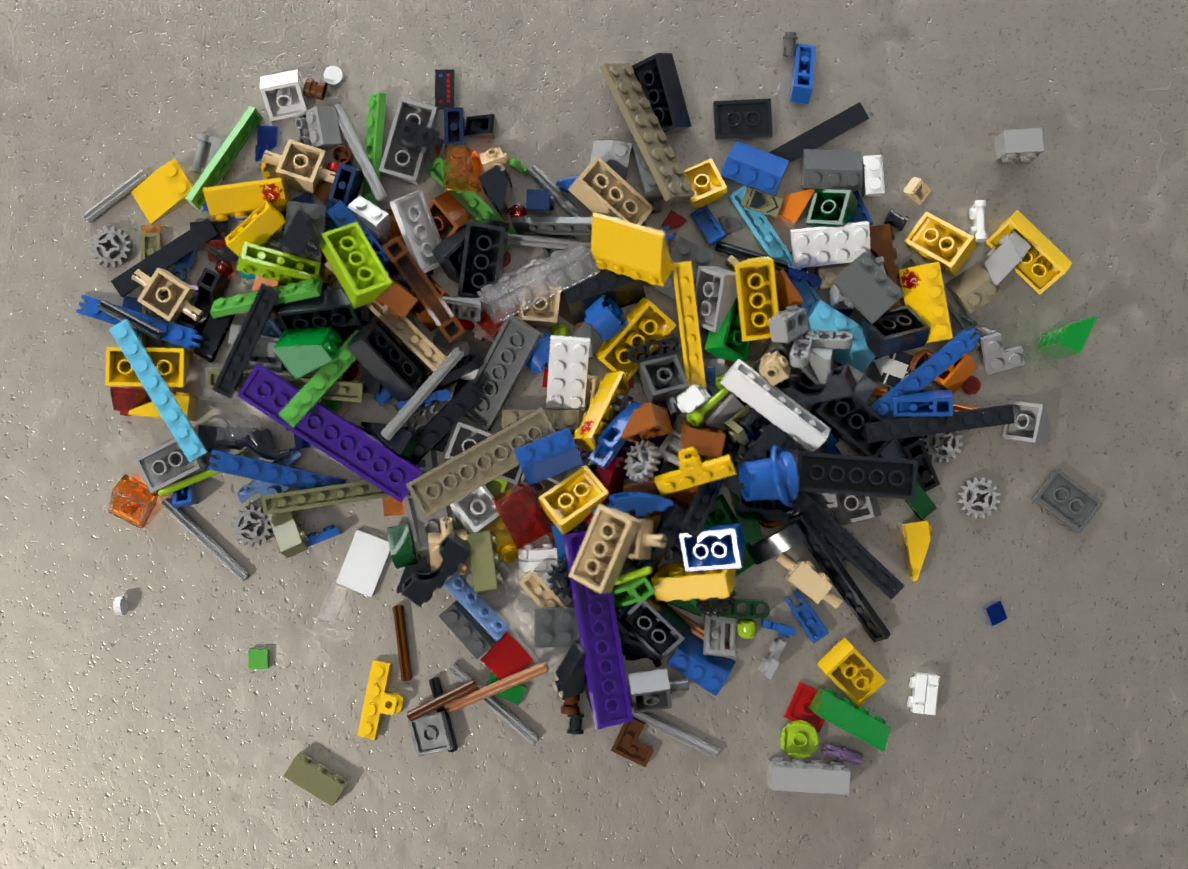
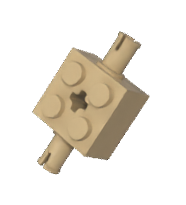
M289 139L282 155L265 150L262 161L276 165V178H281L287 186L314 194L318 181L334 182L336 172L324 169L326 164L325 150Z
M157 268L153 276L149 277L137 269L134 272L136 276L132 275L133 281L145 287L137 301L167 321L177 322L181 314L185 313L197 322L201 318L198 315H203L202 310L190 304L196 289L167 270Z
M445 517L440 519L441 532L428 533L431 571L437 569L442 563V557L439 554V544L451 531L468 542L467 530H453V520L451 517H447V524ZM468 558L465 562H461L456 572L460 575L471 574L470 559Z
M638 519L641 521V524L626 558L650 560L651 546L664 548L667 542H660V540H667L666 535L652 534L654 520Z
M785 552L778 555L776 561L789 570L784 578L813 602L819 604L824 599L834 609L841 605L843 599L830 590L833 587L829 583L831 579L820 571L819 573L815 572L816 567L805 559L804 561L799 559L795 561Z

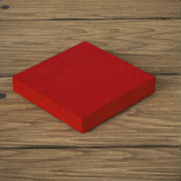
M508 632L480 659L500 680L523 671L534 660Z
M798 682L784 717L791 721H807L820 733L825 719L816 715L808 708L818 690Z

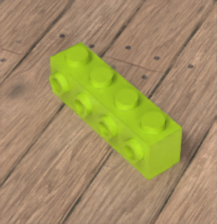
M244 242L239 254L236 270L246 274H255L264 279H273L283 284L318 278L321 263Z

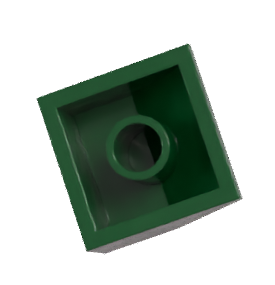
M815 189L806 224L843 227L854 219L858 200L851 190Z

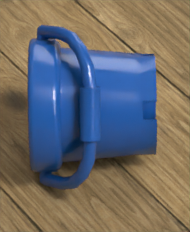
M773 446L770 458L744 462L740 465L739 480L744 485L745 489H741L746 501L781 500L784 505L788 507L793 506V502L798 496L799 478L796 462L790 452H783L782 447Z

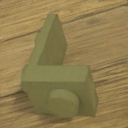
M750 405L745 406L724 422L729 438L742 446L746 445L749 441L743 429L744 427L738 422L743 420L750 412Z

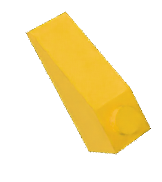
M928 520L901 523L911 581L918 580L930 544V535L933 534L932 526L928 524Z

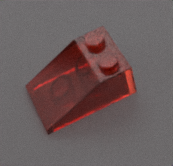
M526 481L492 498L517 549L552 532Z

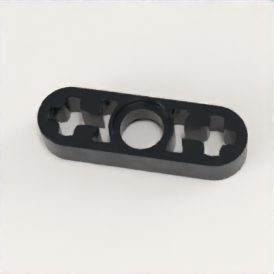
M668 335L630 345L626 350V357L633 363H640L675 354L680 351L682 344L676 336ZM671 340L676 343L675 345H673V349L670 348L669 346H667V347H663V346H662V344H664V345H669V344H671ZM657 344L658 352L650 354V346ZM636 349L638 352L645 351L646 356L644 353L637 354V358L631 356V354H633L634 350Z

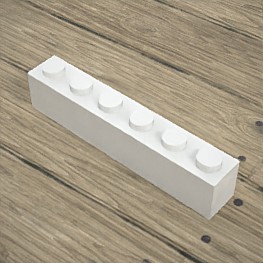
M740 359L725 373L721 384L727 390L733 392L743 402H746L810 452L814 453L827 440L831 428L777 387L771 386L765 378Z

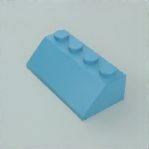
M822 300L814 302L807 314L809 330L845 331L853 335L852 347L848 349H835V361L843 366L849 364L858 371L863 372L876 357L866 345L863 327Z

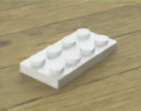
M422 189L390 202L406 247L423 272L427 273L439 267L440 264L431 251L441 242V238Z
M868 221L848 223L843 227L821 226L790 230L794 269L851 263L863 252L871 258Z
M551 335L546 408L584 411L590 338Z

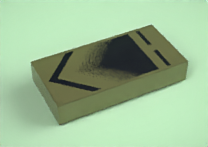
M748 187L741 206L778 218L784 199Z

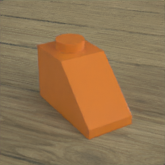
M811 188L785 195L778 218L794 226L815 190Z

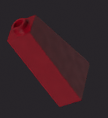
M620 451L606 470L598 465L596 468L595 476L609 492V495L623 492L624 467L626 466L624 460L627 459V455L620 454ZM608 496L600 503L601 505L610 503ZM592 512L582 521V524L590 526L594 517Z

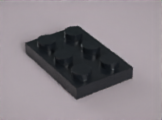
M771 98L713 101L715 141L773 137Z

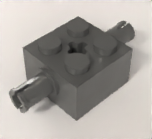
M676 353L641 362L637 375L648 402L654 405L666 403L671 417H675L674 413H676V416L680 415L682 411L677 406V397L689 389V383Z
M658 668L652 671H637L633 674H628L630 683L628 690L634 713L672 708V692L689 690L688 678L670 681L667 669Z

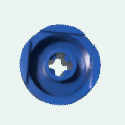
M602 295L585 310L587 316L584 319L588 326L594 327L598 331L597 334L603 341L611 340L629 324L627 318L625 320L622 318L624 313L620 307L610 298L605 300V295Z
M547 331L543 332L545 336L540 338L526 364L533 373L537 371L540 374L547 367L545 363L549 360L551 338Z

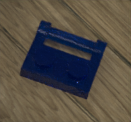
M792 267L787 269L786 274L792 281L801 283V280H804L811 287H819L822 284L820 276Z

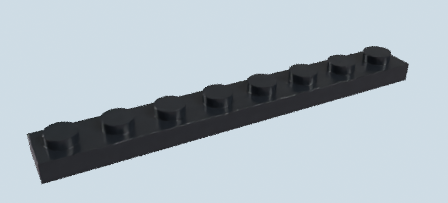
M1008 404L955 411L953 416H918L864 423L863 426L865 442L871 443L1013 424L1015 422L1013 405Z
M798 492V496L794 501L795 511L798 513L805 511L821 535L892 600L905 585L806 492Z
M804 511L791 516L788 521L790 524L799 521L808 539L803 541L828 578L831 579L832 584L873 642L888 639L891 633L807 513Z

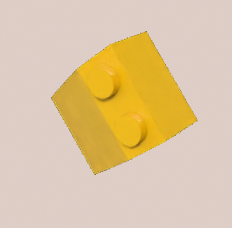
M174 158L158 168L131 193L152 225L188 203L185 198L194 184L181 163Z
M927 211L904 240L905 244L929 262H940L941 270L953 277L957 275L977 247L973 236Z
M176 392L174 397L188 420L196 421L198 398H193V394ZM153 401L129 410V415L162 418Z
M585 465L538 498L541 508L564 535L579 525L592 512V508H596L609 495V492Z
M845 637L817 662V665L858 707L886 682V679Z

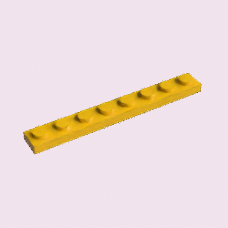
M692 261L672 263L685 376L689 383V388L692 385H702L707 390Z

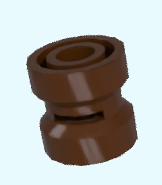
M307 77L303 88V95L306 97L315 96L317 100L323 101L327 91V82H317L314 78Z
M338 145L332 151V158L337 164L353 163V154L348 147Z
M580 694L565 699L561 698L563 701L560 710L561 714H579L578 702L580 701Z

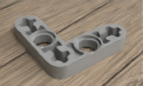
M809 330L794 339L790 352V364L797 368L805 367L808 364L812 347L848 349L853 345V335L845 331Z

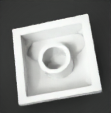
M485 485L450 504L455 516L471 534L478 532L504 512Z

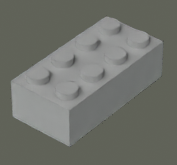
M402 97L399 98L379 168L381 175L419 185L427 155L401 146L396 135L402 119L435 129L439 115L437 107Z
M458 422L445 458L450 460L493 434ZM519 465L497 478L518 485L523 472Z
M774 757L773 760H768L767 785L770 790L849 795L850 770L840 761H831L830 764L823 763L822 760L804 762L803 759L794 758L792 761H784V758Z

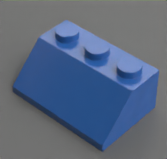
M735 141L726 159L721 176L755 190L776 196L789 160Z
M569 428L514 450L529 486L583 464Z
M742 523L703 526L697 538H693L684 531L679 534L686 572L742 567L745 545Z
M689 631L686 638L676 646L666 661L667 665L714 696H717L727 681L735 661L721 656L704 655V640Z

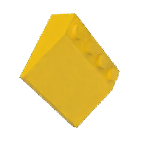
M593 213L591 256L594 266L599 269L613 271L619 275L630 276L635 280L640 279L651 285L664 286L673 270L665 233Z

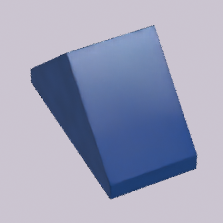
M195 483L173 492V508L199 504Z

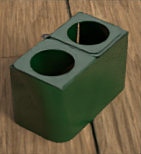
M409 525L388 527L387 534L390 554L396 569L418 564L414 537Z

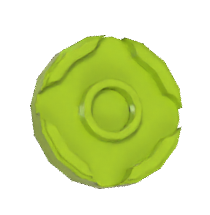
M803 720L792 721L782 729L780 736L781 747L789 756L797 759L807 758L817 750L819 744L818 732L809 722Z

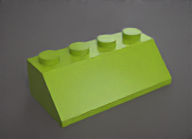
M358 222L321 234L320 248L354 308L373 302L392 285L389 276Z

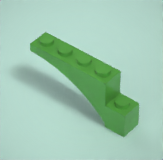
M645 576L616 585L612 589L615 608L637 602L640 603L655 593V590Z

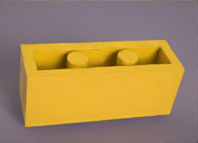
M268 200L264 201L225 238L227 247L239 256L244 242L258 246L266 244L274 232H278L283 228L285 223L283 214Z

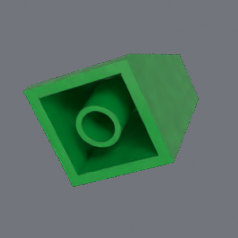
M332 327L287 329L273 347V351L293 377L298 379L332 361L343 341L339 333L335 332Z

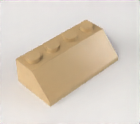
M599 156L588 165L568 188L593 213L608 217H621L623 221L639 226L654 209L646 199Z
M599 504L569 577L601 594L611 593L641 521L627 513Z

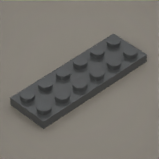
M513 313L508 314L472 382L483 391L484 395L464 415L486 432L491 431L542 336V333Z

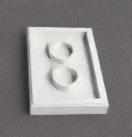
M357 529L336 584L373 597L390 553L389 541Z

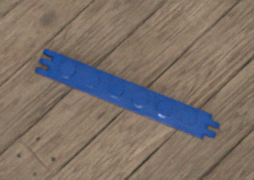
M82 294L81 298L87 300V302H79V306L85 308L84 311L77 309L76 313L113 325L121 322L119 319L98 309L100 300ZM115 305L162 330L164 335L161 340L192 349L193 346L198 348L201 346V344L195 342V339L203 340V336L197 335V330ZM133 328L135 332L145 334V333H143V332H141V331H139V330Z
M974 327L968 331L962 330L869 405V407L883 419H886L893 413V397L918 393L977 345L975 341L981 336L979 333L973 337L970 336L976 331Z
M212 450L211 454L217 455L219 458L210 457V462L217 463V466L208 465L209 470L300 490L345 484L346 482L344 478L218 450Z

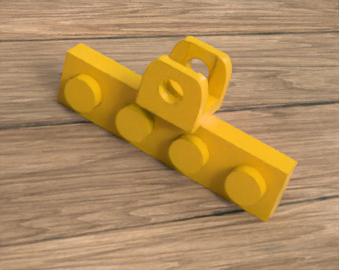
M691 447L679 451L680 469L655 476V483L661 496L734 475L736 471L730 455L701 463L697 450ZM691 454L692 457L686 458L685 455Z
M372 660L357 736L378 740L383 714L392 715L402 712L404 697L396 693L387 692L393 666L391 663Z

